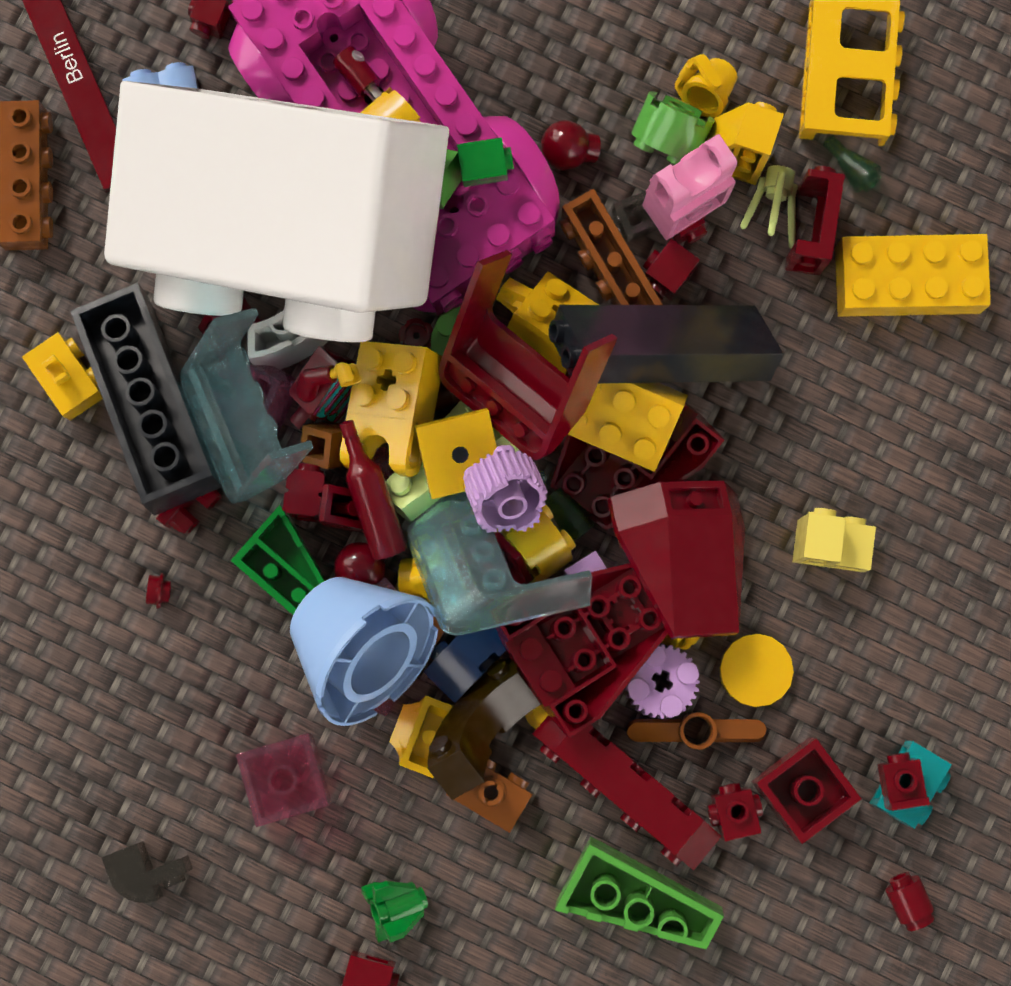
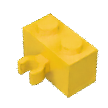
M57 332L23 355L22 358L61 415L71 421L103 398L91 367L87 369L80 360L85 355L73 337L67 340Z

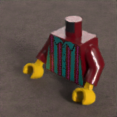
M318 346L289 390V395L300 405L289 420L300 430H302L303 425L314 424L318 418L331 423L337 422L347 412L352 385L362 380L357 364L351 358Z

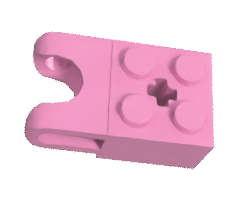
M720 134L715 135L702 143L699 148L685 155L679 163L673 166L671 164L666 166L649 180L650 185L646 190L647 193L642 206L666 241L727 202L736 184L732 174L737 166V159Z

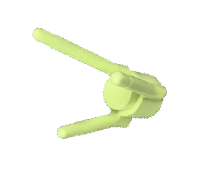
M780 165L768 167L766 177L759 178L757 190L740 224L741 229L747 228L764 192H766V198L773 200L768 227V235L773 236L781 202L788 199V246L791 249L796 243L795 197L798 188L794 184L795 171L793 169Z

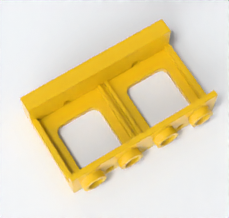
M810 0L799 128L800 139L813 140L816 133L876 138L878 139V146H883L890 135L895 134L897 114L892 113L893 101H897L900 88V80L894 79L895 66H900L902 58V45H897L898 32H902L905 20V12L899 11L900 0ZM856 9L888 13L885 51L850 49L841 46L840 32L843 10ZM844 77L881 81L880 120L838 117L835 114L837 80Z

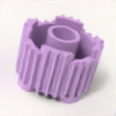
M500 445L494 450L493 455L487 454L485 459H479L480 463H474L473 466L465 470L463 476L465 492L478 525L485 529L487 533L497 532V529L498 532H501L503 529L509 531L510 528L526 532L528 527H534L533 523L540 522L539 512H542L541 507L546 505L544 500H547V489L535 462L526 453L522 454L519 450L515 452L514 447L511 445Z
M660 644L624 688V691H628L626 697L632 699L630 704L636 705L635 710H642L643 715L649 714L651 718H656V716L659 719H664V716L672 718L680 715L681 712H685V706L692 705L690 700L696 699L694 692H699V689L696 687V684L700 683L697 680L699 672L697 666L691 662L693 659L686 658V652L680 653V648L673 649L672 645L665 647L664 644ZM663 671L667 674L666 680L670 684L668 689L662 688L661 692L655 690L656 682L652 680L654 674L661 675Z

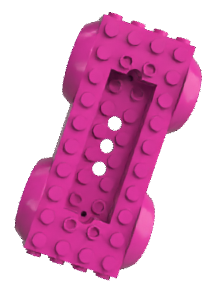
M233 0V3L228 6L237 23L228 50L237 69L258 98L360 113L368 104L365 102L364 97H360L333 65V60L341 51L353 46L362 53L364 60L380 78L381 82L378 87L384 92L389 87L392 90H396L421 117L419 119L421 122L447 126L449 128L447 149L458 152L457 144L502 137L503 148L511 147L514 169L507 170L508 181L464 187L463 181H461L444 208H439L428 297L423 305L413 307L414 309L422 312H435L438 316L443 312L446 313L454 308L461 307L462 299L466 294L477 261L508 250L512 253L505 273L509 274L523 264L522 258L532 251L538 254L553 243L551 238L555 236L560 199L554 175L544 155L527 131L508 116L483 117L434 48L438 39V27L430 0Z

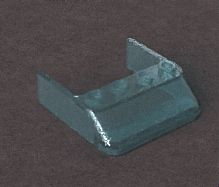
M256 308L214 318L181 370V383L223 490L228 500L233 504L248 500L285 480L313 448L311 440L281 448L277 438L276 423L273 417L267 414L263 404L262 389L259 383L254 382L249 370V357L246 351L241 348V340L259 315Z
M540 471V476L546 487V474L544 471ZM466 492L442 497L408 525V545L429 601L434 608L439 627L450 635L469 634L590 606L592 584L590 570L529 584H519L514 581L494 532L487 533L485 529L478 525Z

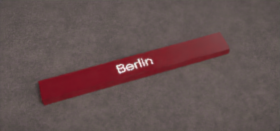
M22 0L103 189L106 193L110 192L116 125L62 0Z

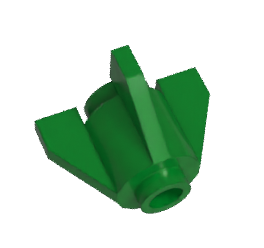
M373 882L361 887L363 896L367 903L370 904L371 914L376 924L375 936L378 943L387 939L391 943L404 938L417 922L424 917V909L428 908V901L422 887H416L413 882Z

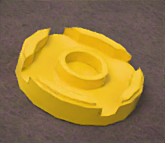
M762 634L742 636L732 642L723 653L720 663L721 683L728 695L740 704L752 707L771 705L781 699L791 686L794 673L792 659L784 645L773 637Z

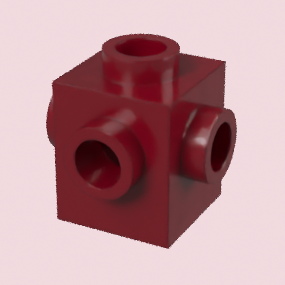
M740 782L718 787L719 794L711 795L712 804L707 805V811L711 826H718L719 833L722 836L721 839L726 842L762 833L758 820L759 816H763L759 795H752L750 788H741ZM738 804L739 812L736 816H732L731 809L734 805Z

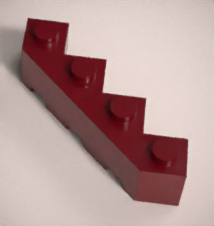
M548 715L533 733L543 743V746L539 749L555 764L562 759L584 777L579 783L596 798L600 793L604 794L624 811L620 819L636 832L643 827L665 846L660 853L677 867L683 861L694 871L722 837L706 821L689 809L674 794L637 765L592 725L568 738Z

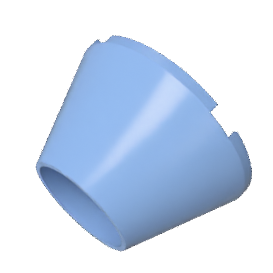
M345 577L328 579L306 595L292 617L290 635L320 713L329 722L340 726H350L364 722L377 715V712L374 710L389 698L395 702L411 686L426 665L436 643L438 629L433 625V617L437 616V613L433 606L419 596Z

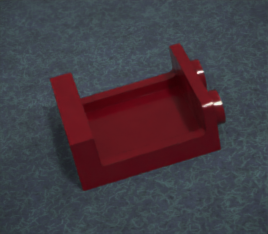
M816 166L814 169H808L798 186L797 195L813 197L817 200L811 241L797 239L786 257L785 270L820 276L832 260L845 174L836 173V170L832 167Z

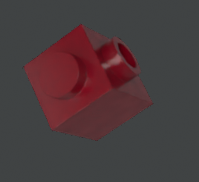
M671 238L661 252L655 249L651 253L643 267L647 270L645 275L659 299L666 297L672 301L695 271L700 259Z

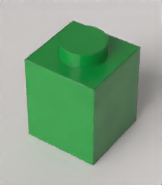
M502 137L457 144L464 187L508 181L507 170L514 169L511 147L503 148Z

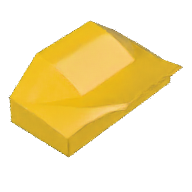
M426 695L419 702L403 705L389 741L399 755L400 766L434 778L428 770L429 746L453 705Z

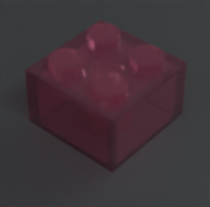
M312 732L236 754L256 827L332 804Z

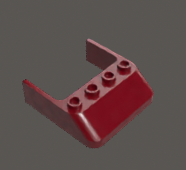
M505 250L477 261L439 364V377L443 385L473 411L487 408L492 427L522 453H526L533 460H538L551 454L586 412L618 338L610 334L584 346L571 377H567L501 323L493 314V304L512 253Z

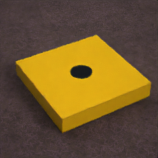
M487 408L414 425L431 499L465 492L463 480L465 470L473 466L474 463H480L479 459H485L487 454L493 455L494 450L497 448Z

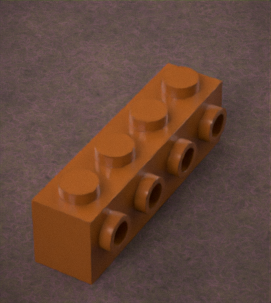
M39 100L0 101V246L5 251L48 249V238L53 237V221L50 216L48 217V203L53 202L52 183L48 182V168L53 167V153L51 147H47V134H51L53 131V121L51 113L47 112Z
M594 188L562 206L561 217L563 220L559 221L560 227L569 241L573 238L575 239L580 248L577 255L587 271L592 269L599 281L595 285L605 302L611 300L613 305H663Z

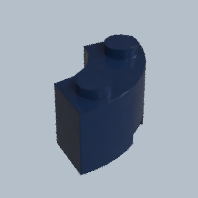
M497 598L486 608L481 603L477 605L465 618L469 622L466 628L449 645L443 640L430 655L433 662L424 670V673L454 703L506 651L488 611V608L500 602Z

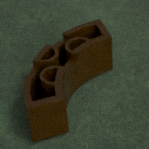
M511 657L494 662L488 668L487 673L466 691L446 715L429 746L428 770L452 800L484 782L486 764L492 753L489 744L498 732L506 733L517 721L540 705Z

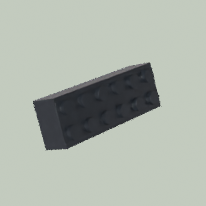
M138 282L71 310L72 318L142 505L155 516L222 488L150 299Z

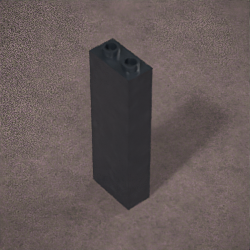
M559 305L556 316L549 325L550 341L554 343L561 357L562 366L566 368L570 377L584 346L610 334L618 338L598 384L771 381L784 354L755 305Z

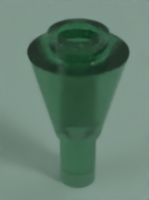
M834 135L824 142L823 146L838 160V164L856 193L862 190L868 192L880 181V165L851 149L848 150Z

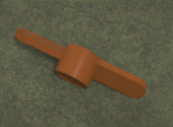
M692 712L686 714L682 719H634L627 725V735L635 742H682L689 748L700 750L709 747L713 742H760L765 738L766 726L762 721L756 719H712L705 713ZM694 717L703 718L710 727L708 739L701 744L690 743L684 734L685 724Z

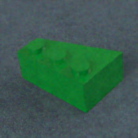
M281 505L275 509L230 560L292 615H294L297 607L306 595L316 586L326 581L288 514L282 510Z

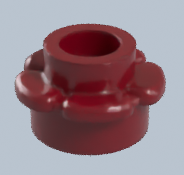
M419 318L410 319L400 328L399 340L403 342V345L430 348L433 328L429 323H425ZM418 333L420 337L419 339H414L413 335Z
M163 573L160 576L149 575L146 592V604L156 605V609H160L162 602L169 603L171 593V581L165 580Z

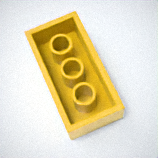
M987 234L842 237L835 246L838 317L980 314L991 305Z

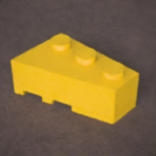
M748 102L713 118L715 122L707 140L717 134L721 135L737 159V166L732 174L733 178L756 185L771 155L784 116L783 113L777 112L774 106L764 102H757L755 104Z

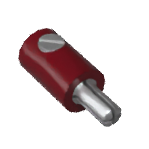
M350 46L335 57L333 65L360 97L368 95L374 101L382 94L378 88L381 80L364 60L362 53L353 46Z

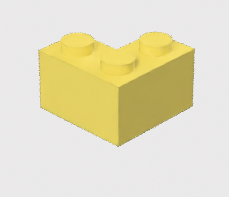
M814 508V512H808V514L797 520L792 563L863 573L871 570L876 527L866 525V519L836 517V510Z

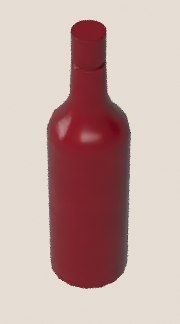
M348 420L340 423L339 426L349 455L346 482L372 558L380 560L405 551L408 546L382 468L365 453L359 435H357L358 432L354 421Z

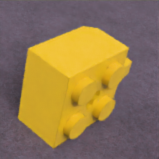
M548 271L534 289L509 277L501 287L496 298L513 313L507 328L566 374L567 370L562 366L561 357L554 343L549 338L550 322L554 320L559 305L599 304Z

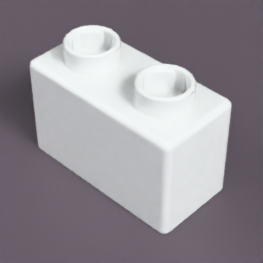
M122 81L120 84L107 219L105 259L114 266L155 273L153 300L156 305L163 308L193 314L233 316L241 313L244 291L284 298L283 327L290 333L338 342L369 341L373 337L376 311L419 307L427 300L449 128L436 124L205 89Z

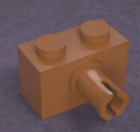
M488 759L484 782L454 800L510 833L533 795L532 792L527 790L530 783L510 772L508 777L503 776L495 771L498 764Z

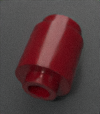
M904 872L889 880L890 885L885 889V892L900 924H905L908 931L922 929L935 920L932 914L934 907L918 875L911 876L909 872Z

